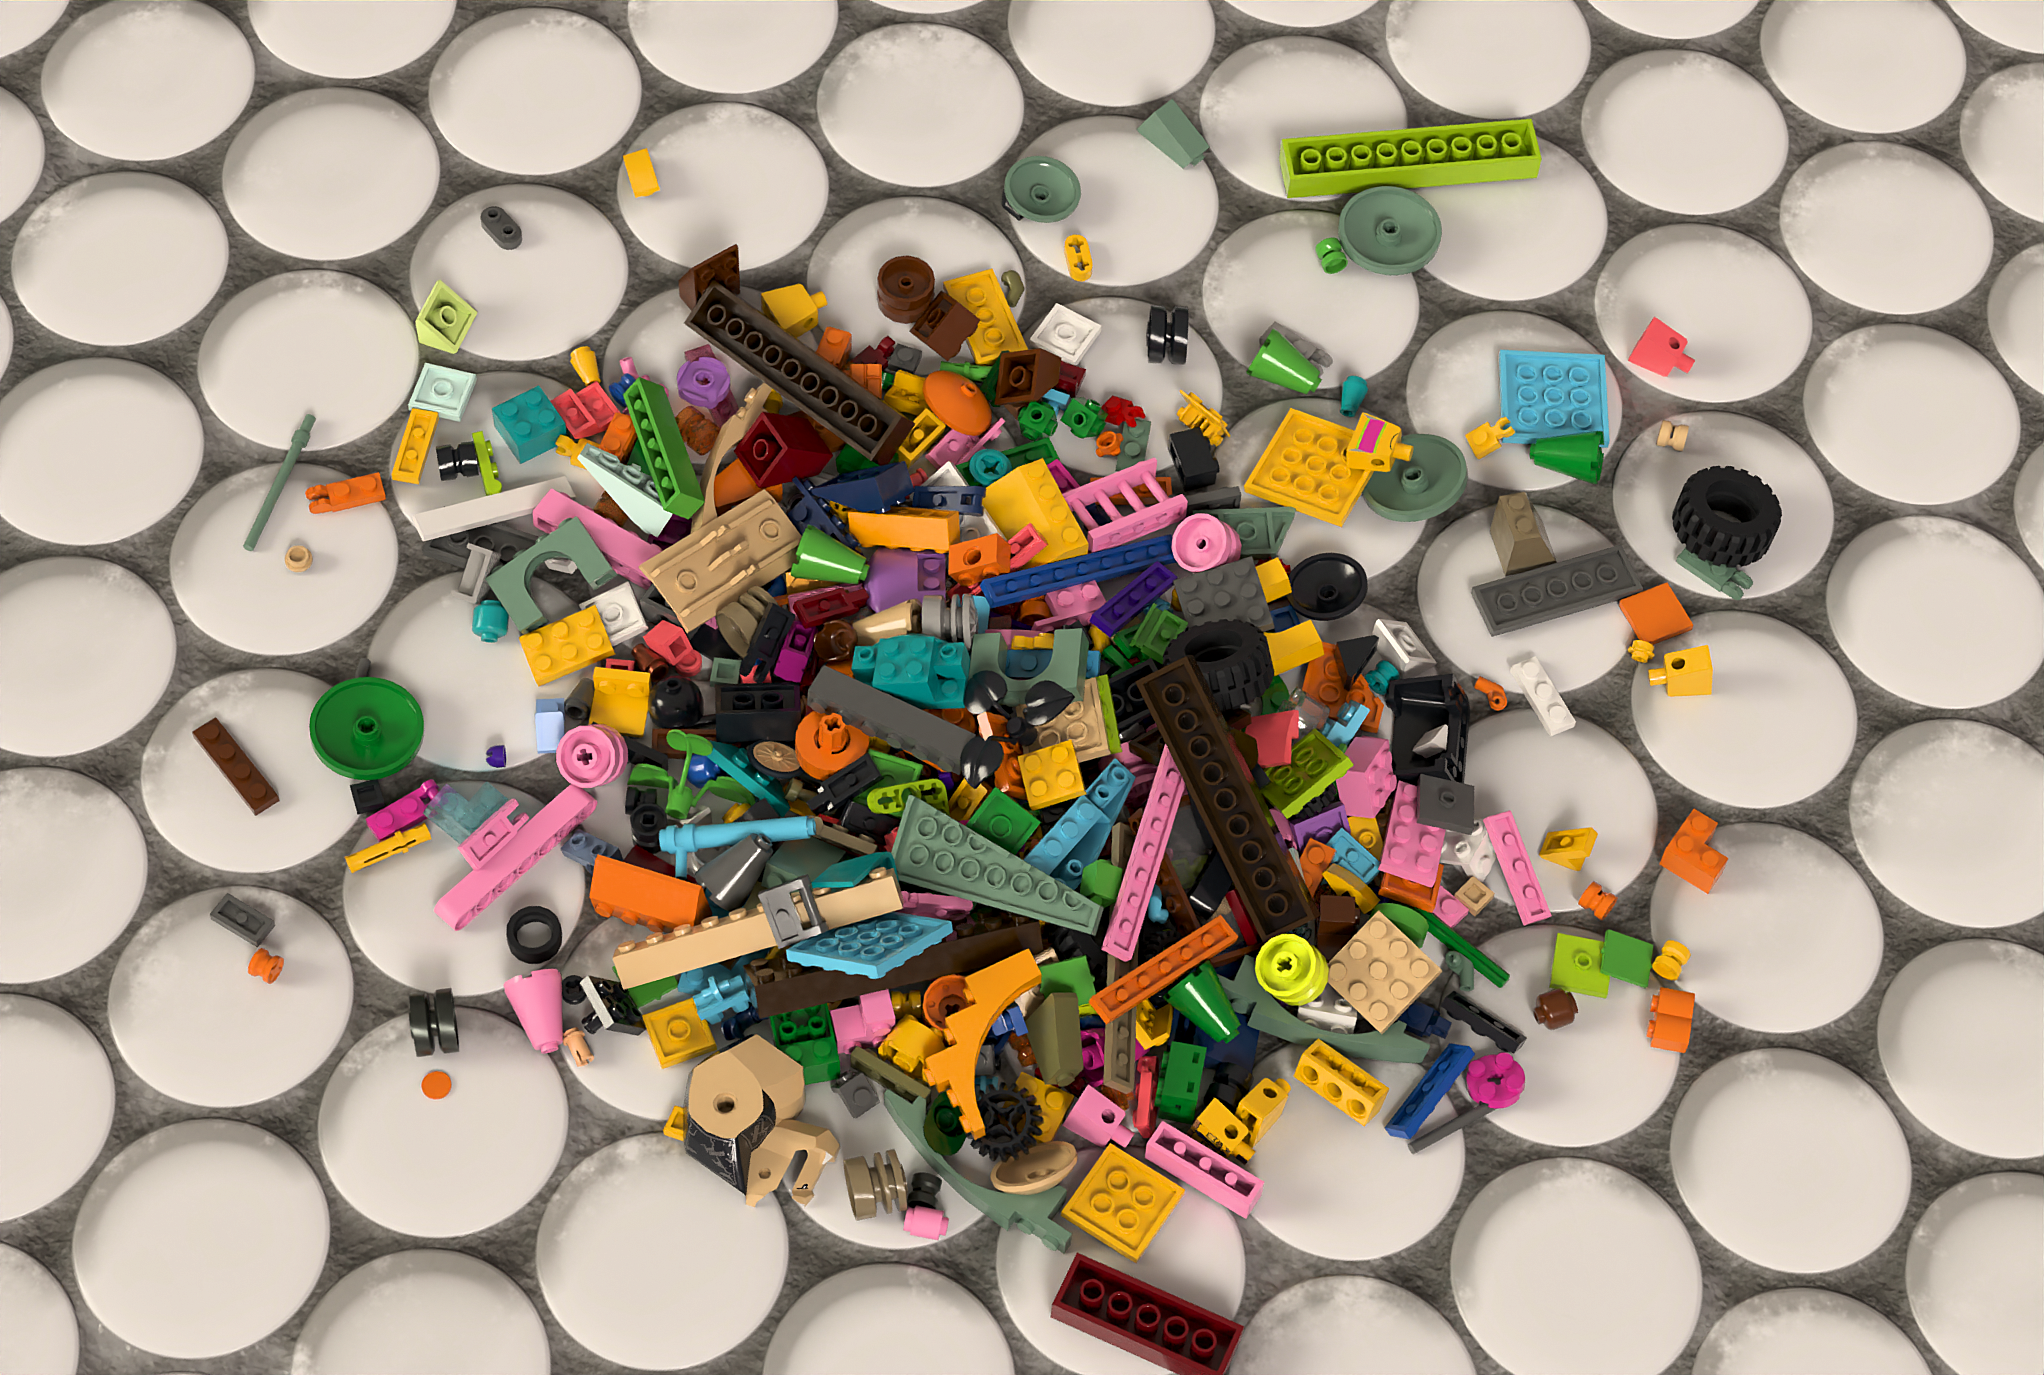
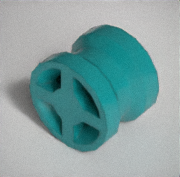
M1381 660L1376 664L1375 670H1370L1365 675V679L1369 684L1368 686L1375 693L1384 695L1389 691L1390 680H1399L1400 675L1391 663Z

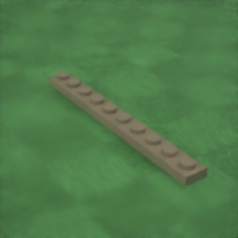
M1119 822L1112 826L1111 862L1112 865L1123 868L1122 884L1136 835L1133 834L1130 826ZM1115 903L1110 905L1109 908V923L1115 907ZM1139 936L1131 960L1124 962L1108 953L1107 987L1138 967ZM1137 1006L1106 1025L1105 1023L1103 1085L1125 1094L1134 1090Z

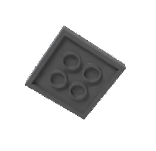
M1252 556L1173 580L1185 621L1188 622V630L1192 626L1203 625L1204 622H1218L1219 619H1227L1228 621L1237 619L1243 623L1247 621L1257 626L1263 632L1275 628Z

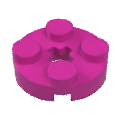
M1508 1053L1486 1055L1470 1062L1466 1076V1088L1468 1094L1475 1102L1479 1103L1480 1100L1483 1103H1487L1489 1108H1505L1513 1105L1520 1099V1094L1525 1088V1073L1522 1067ZM1492 1078L1501 1079L1499 1085L1488 1081Z

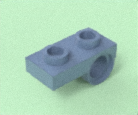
M580 829L560 848L565 857L584 865L592 876L595 859L598 854L623 861L618 847Z

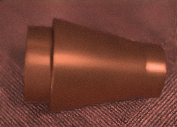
M643 643L636 645L632 649L631 655L635 658L641 672L650 673L652 682H658L665 678L669 671L666 659L647 648Z

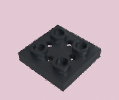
M589 975L580 982L595 1009L581 1020L582 1025H585L584 1028L590 1034H595L602 1026H604L605 1030L639 1036L646 1030L641 1020V1012L632 1004L629 998L628 989L623 990L621 982Z

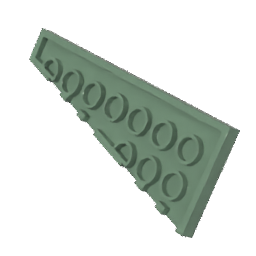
M912 795L908 796L891 852L894 857L899 881L1096 936L1104 907L921 799Z

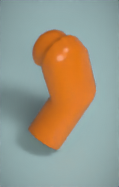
M1479 676L1474 689L1487 694L1492 709L1497 711L1504 709L1507 705V698L1503 687Z

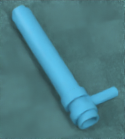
M809 816L702 826H696L693 823L684 824L681 828H678L677 825H672L660 830L659 842L662 852L676 854L675 878L685 881L687 879V853L698 852L701 848L733 846L752 833L757 835L760 833L764 834L771 842L809 839L811 835H816L815 819L809 818Z

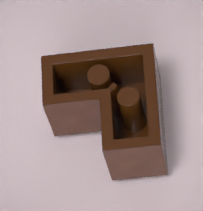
M1320 895L1318 910L1321 915L1315 919L1314 947L1322 953L1327 963L1357 933V925L1360 923V908H1355V897Z

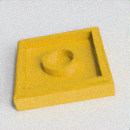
M693 997L642 1015V1021L646 1027L661 1069L717 1050V1045L707 1020L701 1021L698 1016Z

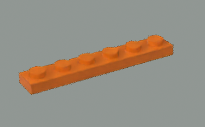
M1219 915L1093 995L1089 1003L1107 1025L1235 943L1239 936L1225 919Z

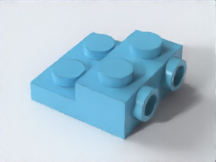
M1350 700L1349 703L1345 702L1337 713L1339 719L1337 721L1326 717L1324 721L1320 720L1315 728L1336 747L1341 743L1348 746L1370 712V709L1356 701Z

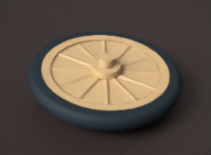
M760 740L753 743L748 749L747 756L751 765L767 776L791 779L798 777L804 772L797 761L795 748L781 741Z

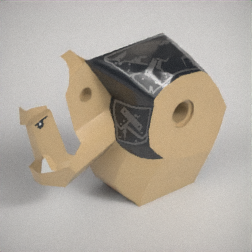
M757 1034L747 1035L721 1048L705 1058L689 1073L683 1104V1141L685 1151L689 1156L745 1194L746 1205L755 1207L761 1198L777 1189L795 1151L806 1150L808 1157L792 1189V1199L800 1204H804V1207H806L815 1196L812 1191L827 1162H835L840 1145L829 1129L796 1121L804 1108L806 1100L803 1066Z

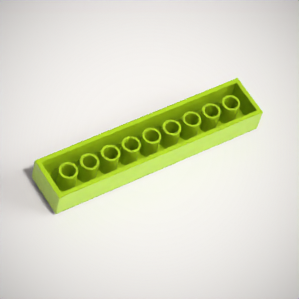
M1532 119L1282 139L1279 154L1287 198L1359 193L1381 186L1408 189L1537 178L1542 160Z

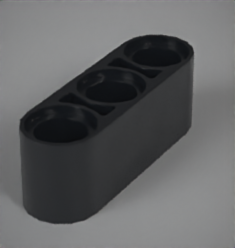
M1214 848L1186 895L1193 911L1206 921L1218 909L1233 882L1217 848Z

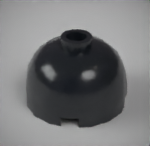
M669 676L656 682L651 689L648 698V711L651 721L659 728L675 729L674 727L684 726V729H687L698 723L703 716L704 700L699 687L692 680L683 676Z

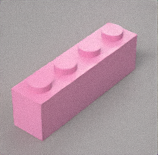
M1164 1121L1160 1123L1146 1145L1144 1158L1245 1219L1262 1195L1264 1181Z

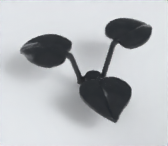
M989 670L974 674L969 680L964 694L966 709L974 715H980L984 712H989L994 706L1008 720L1006 728L1007 734L1010 737L989 736L987 740L981 737H974L964 746L960 757L962 774L969 785L977 789L985 779L994 774L1000 767L1004 759V751L999 742H1008L1012 745L1019 743L1021 746L1032 745L1038 735L1035 726H1042L1052 721L1069 706L1075 696L1053 681H1040L1033 685L1025 696L1027 707L1023 709L1024 718L1012 717L997 703L1007 694V684L1003 677Z

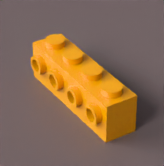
M890 506L891 509L880 514H875V510L861 512L851 509L848 511L849 532L859 540L862 547L884 545L889 549L909 547L911 551L934 549L936 553H948L950 545L960 543L959 511Z

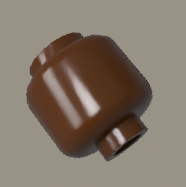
M1561 988L1540 994L1536 999V1007L1532 1009L1536 1022L1538 1024L1543 1023L1549 1030H1555L1573 1023L1575 1014L1578 1013V1007L1572 993L1565 992Z

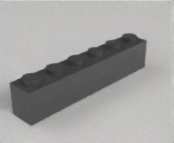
M823 665L808 689L807 705L814 711L827 715L832 713L839 714L846 725L856 727L870 737L875 736L882 739L894 748L906 750L920 760L930 761L946 772L960 775L962 750L972 738L976 737V734L825 665Z

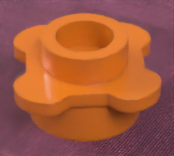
M1112 431L1101 433L1096 441L1099 447L1096 449L1097 456L1119 455L1121 452L1120 443L1124 439L1122 434H1115Z

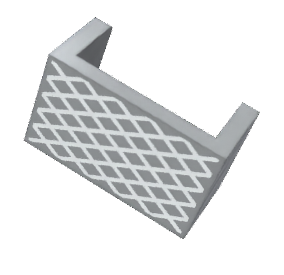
M468 543L466 548L471 549V553L458 592L452 590L451 596L480 605L481 601L487 599L490 586L485 578L490 576V572L498 566L501 554Z

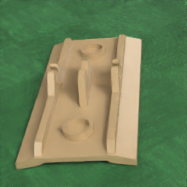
M764 489L642 563L638 568L652 581L675 612L688 634L715 617L716 613L733 601L737 603L738 597L745 593L747 594V591L752 587H763L790 570L793 563L797 564L796 552L802 536L775 499Z

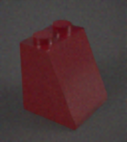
M763 411L734 450V453L759 488L792 482L795 476L800 479L817 476L833 457L832 452L808 419Z

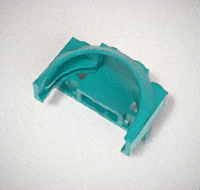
M910 633L891 638H880L879 642L873 646H855L851 669L856 680L921 710L965 708L964 694L968 684L971 659L964 642L949 643L935 636ZM937 674L947 679H938Z

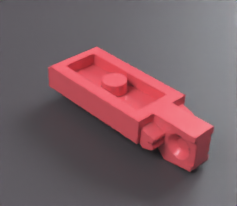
M1142 1056L1137 1065V1071L1141 1078L1140 1083L1136 1084L1135 1089L1138 1107L1133 1112V1125L1138 1129L1143 1138H1151L1156 1129L1158 1107H1155L1154 1104L1160 1062L1157 1056Z

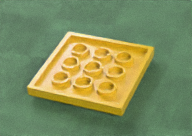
M1290 408L1246 481L1244 492L1284 507L1296 508L1298 512L1342 527L1374 471L1347 467L1346 451L1355 430Z

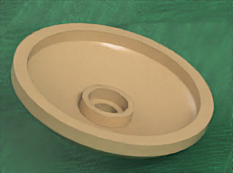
M1063 1141L1037 1143V1146L1030 1145L1027 1146L1029 1154H1024L1022 1150L1018 1151V1160H1014L1011 1154L1008 1155L1006 1163L1000 1160L992 1169L990 1178L993 1186L1005 1193L1019 1195L1041 1193L1059 1184L1073 1170L1078 1160L1077 1151L1072 1144Z

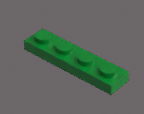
M1049 437L1001 451L1009 459L1012 471L1017 467L1042 458L1046 465L1056 459L1060 461ZM970 461L955 465L969 486L983 487L981 483L974 482V477L972 474H969ZM996 466L986 467L984 473L992 472L994 474Z

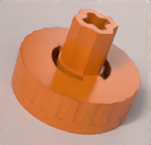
M816 711L809 713L798 725L795 735V754L799 765L807 774L822 781H825L868 753L869 736L856 727L846 725L842 720V716L836 713L831 715L821 714ZM845 745H846V748H845L844 751H842L841 753L832 754V753H834V752H838V751L842 750V749L845 747Z

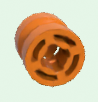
M1593 881L1581 896L1578 905L1584 909L1590 908L1594 912V916L1602 921L1612 910L1618 897L1612 893L1603 892L1602 886Z

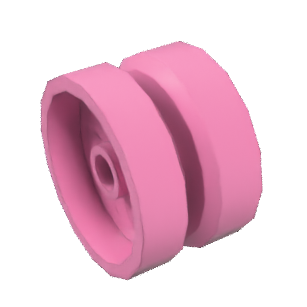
M1194 514L1178 525L1172 538L1171 548L1174 559L1178 564L1196 574L1238 561L1242 545L1238 533L1232 526L1209 514Z
M605 724L584 725L569 730L561 738L557 748L556 762L560 773L569 783L581 788H593L615 781L624 772L628 762V748L624 738L616 729Z

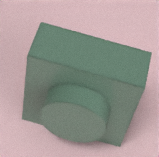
M714 657L710 687H715V684H739V669L742 660Z

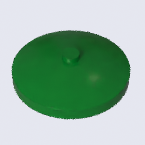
M376 677L349 679L330 688L317 701L310 717V740L317 757L335 773L357 780L381 779L405 768L419 752L424 737L423 714L415 698L406 689L394 682Z

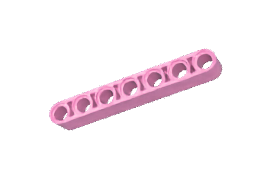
M573 784L569 785L517 831L518 833L479 870L470 872L445 894L436 904L434 912L455 931L464 928L587 819L596 809L597 800L583 788Z

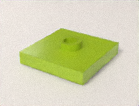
M1557 933L1549 988H1561L1564 991L1606 999L1610 976L1600 973L1602 961L1600 950L1604 947V941Z

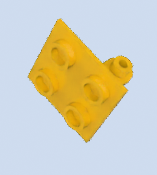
M1182 390L1179 391L1188 404L1186 408L1181 407L1178 410L1177 416L1179 421L1189 428L1191 427V429L1200 427L1203 436L1209 438L1210 445L1219 446L1223 441L1221 437L1223 434L1230 437L1226 430L1228 425L1222 420L1223 417L1211 407L1208 410L1202 404L1203 401L1194 393L1190 392L1187 395Z

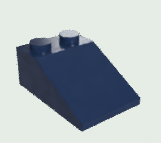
M905 461L844 472L811 489L813 495L861 512L875 510V514L889 511L891 509L890 505L905 502V497L915 492Z

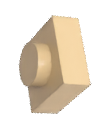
M1472 876L1455 893L1454 897L1465 905L1472 915L1476 916L1494 898L1495 893Z

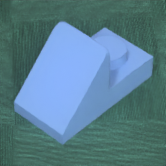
M564 698L536 699L535 724L538 754L557 753L560 740L566 734Z

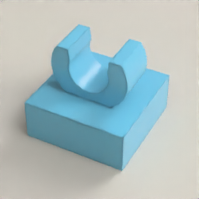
M1051 389L1042 397V400L1054 408L1057 418L1060 409L1066 411L1071 402V397L1068 394Z

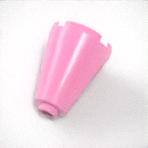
M558 969L536 970L531 972L532 976L524 979L522 975H519L503 984L504 992L533 1048L541 1050L542 1054L558 1050V1045L563 1042L562 976Z

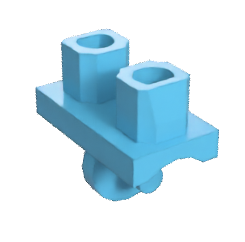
M741 975L719 983L712 976L708 978L710 987L693 996L701 1021L706 1019L711 1025L722 1021L724 1018L723 1011L730 1007L738 1013L749 1008V996Z

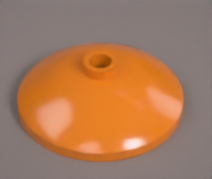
M942 370L930 373L924 380V398L933 413L947 426L957 432L970 436L981 435L991 426L992 412L990 404L979 387L971 380L958 373Z

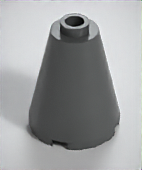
M750 834L700 867L695 873L698 885L702 886L703 889L707 887L712 893L709 898L722 909L732 912L742 908L764 870L766 862L773 854L772 842L764 834Z

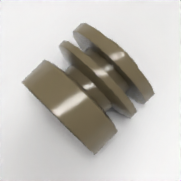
M758 586L749 589L747 594L739 596L738 603L733 601L719 610L715 617L722 636L728 645L742 658L747 655L746 652L768 603L771 602L778 605L767 591Z
M894 1149L886 1151L885 1165L880 1152L874 1153V1167L872 1168L868 1167L864 1156L843 1160L846 1186L856 1221L876 1217V1203L878 1202L882 1203L886 1214L892 1213V1199L895 1201L898 1212L907 1210L908 1188L903 1166L900 1164Z

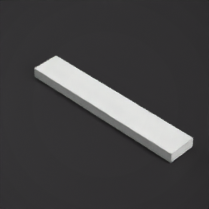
M566 476L415 514L413 522L422 540L427 541L531 514L551 488L559 493H566L573 501H575L576 496Z

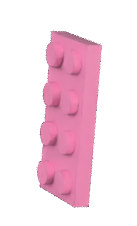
M1399 780L1393 796L1378 870L1432 888L1436 881L1446 830L1416 823L1417 786Z

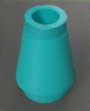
M1349 376L1343 382L1340 410L1342 415L1355 417L1368 392L1366 380L1358 376Z

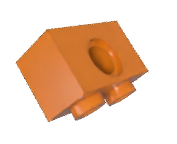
M998 533L950 545L948 575L963 587L972 586L975 583L982 582L984 579L1009 574L1011 545Z

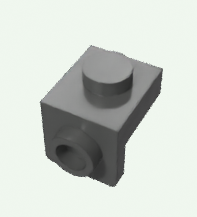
M848 1070L835 1079L837 1083L831 1087L833 1093L840 1095L853 1118L860 1117L880 1103L863 1072H851V1070Z

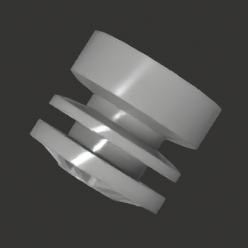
M958 594L952 596L951 607L946 606L943 595H924L922 603V634L935 636L947 642L952 640V643L964 640L968 653L972 652L973 634H978L979 630L978 612L973 595H964L963 607H961Z

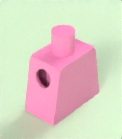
M1087 1085L1062 1125L1101 1148H1104L1110 1139L1126 1148L1135 1134L1120 1124L1126 1115L1125 1111L1090 1085Z

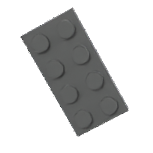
M493 523L427 540L422 548L424 556L465 569L471 553V549L466 547L470 543L500 553L499 566L506 565L513 560V556L520 550H527L535 545V541L539 537Z

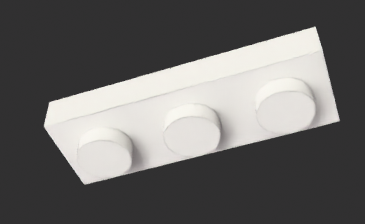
M1536 656L1511 666V674L1550 737L1575 726V719Z

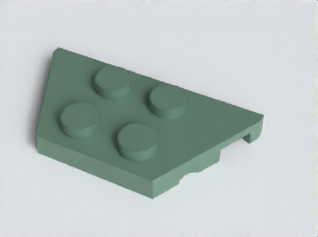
M1268 507L1193 510L1192 515L1209 514L1232 526L1238 533L1242 545L1239 560L1251 556L1253 560L1268 559L1270 556L1272 559H1275L1295 517L1296 508Z

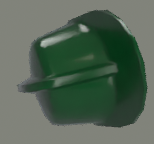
M946 1091L939 1094L927 1110L923 1132L928 1146L934 1152L942 1156H951L961 1149L966 1135L959 1120V1117L963 1115L958 1106L953 1108Z

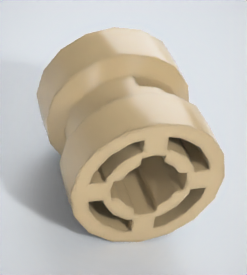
M1662 420L1656 445L1661 447L1672 446L1674 450L1682 452L1689 426L1683 424L1676 426L1671 421Z

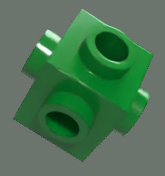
M1085 397L1072 398L1060 421L1071 428L1072 434L1084 439L1095 437L1103 431L1106 425L1104 421L1108 413L1101 409L1102 405L1093 399L1087 400Z
M1042 401L1040 403L1030 402L1028 407L1024 406L1018 416L1021 434L1031 441L1052 437L1058 427L1054 408Z

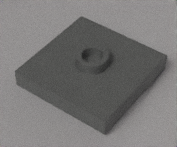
M1420 774L1417 780L1416 823L1471 835L1474 830V786Z

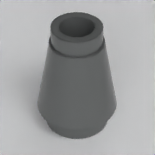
M582 678L565 700V713L569 717L582 720L591 713L595 692L593 680Z

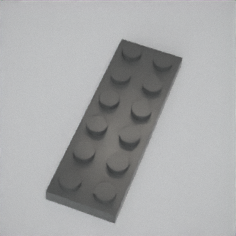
M1618 545L1472 587L1471 594L1491 636L1494 637L1622 600L1642 592L1643 587L1622 545Z

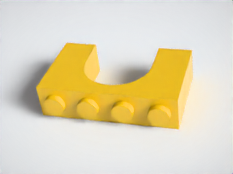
M1278 557L1255 567L1267 603L1292 593L1289 578ZM1311 619L1282 632H1264L1268 641L1274 676L1325 655L1322 641Z

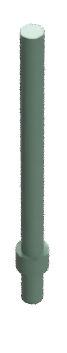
M307 414L300 429L295 431L291 439L292 445L243 545L244 549L248 551L254 550L302 448H305L309 442V433L316 421L313 415Z

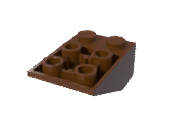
M737 244L692 267L678 281L679 296L691 311L712 280L727 287L735 294H740L739 252Z

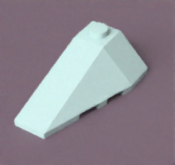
M587 443L577 459L628 517L640 526L642 531L658 537L672 516V513L663 510L652 476L640 472L641 466L634 463L631 466H626L620 463L617 456Z

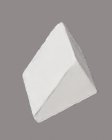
M1445 724L1426 732L1414 746L1413 751L1424 758H1429L1445 751L1448 726Z

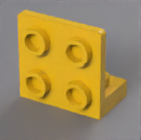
M595 667L593 674L595 692L588 725L594 721L598 724L608 725L624 736L642 738L648 715L649 693L652 689L651 674Z

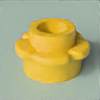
M1634 640L1632 647L1628 648V651L1632 654L1631 658L1641 663H1647L1648 660L1653 659L1655 656L1653 653L1654 645L1646 641Z

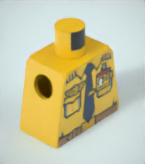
M1216 1098L1211 1101L1186 1133L1190 1138L1226 1159L1232 1154L1243 1165H1246L1256 1152L1243 1141L1249 1129Z

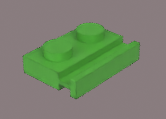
M1153 603L1129 645L1131 647L1134 645L1141 649L1140 652L1163 664V654L1166 647H1168L1172 639H1176L1177 635L1185 630L1188 622L1165 609L1161 611L1156 608L1157 604Z

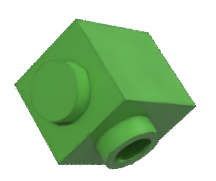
M1103 859L1096 860L1084 867L1080 894L1104 908L1116 903L1121 887L1123 868L1114 866L1112 862Z

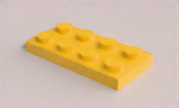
M993 269L943 282L945 293L980 319L975 333L966 338L976 365H994L1001 351L1009 350L1010 352L1028 350Z

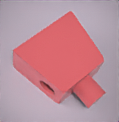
M1653 317L1634 347L1628 361L1665 377L1669 375L1674 366L1688 374L1695 359L1682 353L1688 343L1687 339L1658 318Z

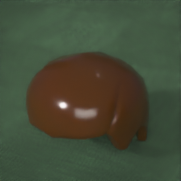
M842 619L824 623L825 627L823 630L814 635V650L818 657L826 662H842L849 659L854 653L855 646H858V635L853 626Z

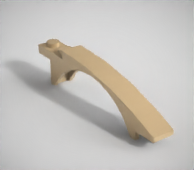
M764 382L757 389L751 388L744 398V401L747 403L745 407H741L736 415H733L720 429L706 460L699 484L705 503L693 514L690 534L718 518L714 503V480L717 468L725 453L738 446L762 411L768 412L762 407L772 388Z

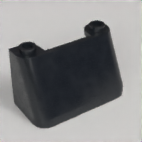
M1454 674L1390 680L1389 692H1386L1385 701L1387 707L1391 708L1395 715L1391 765L1393 774L1397 778V783L1400 780L1417 786L1420 774L1464 784L1470 705L1466 693ZM1445 724L1448 726L1445 751L1429 758H1424L1413 751L1414 746L1426 732Z

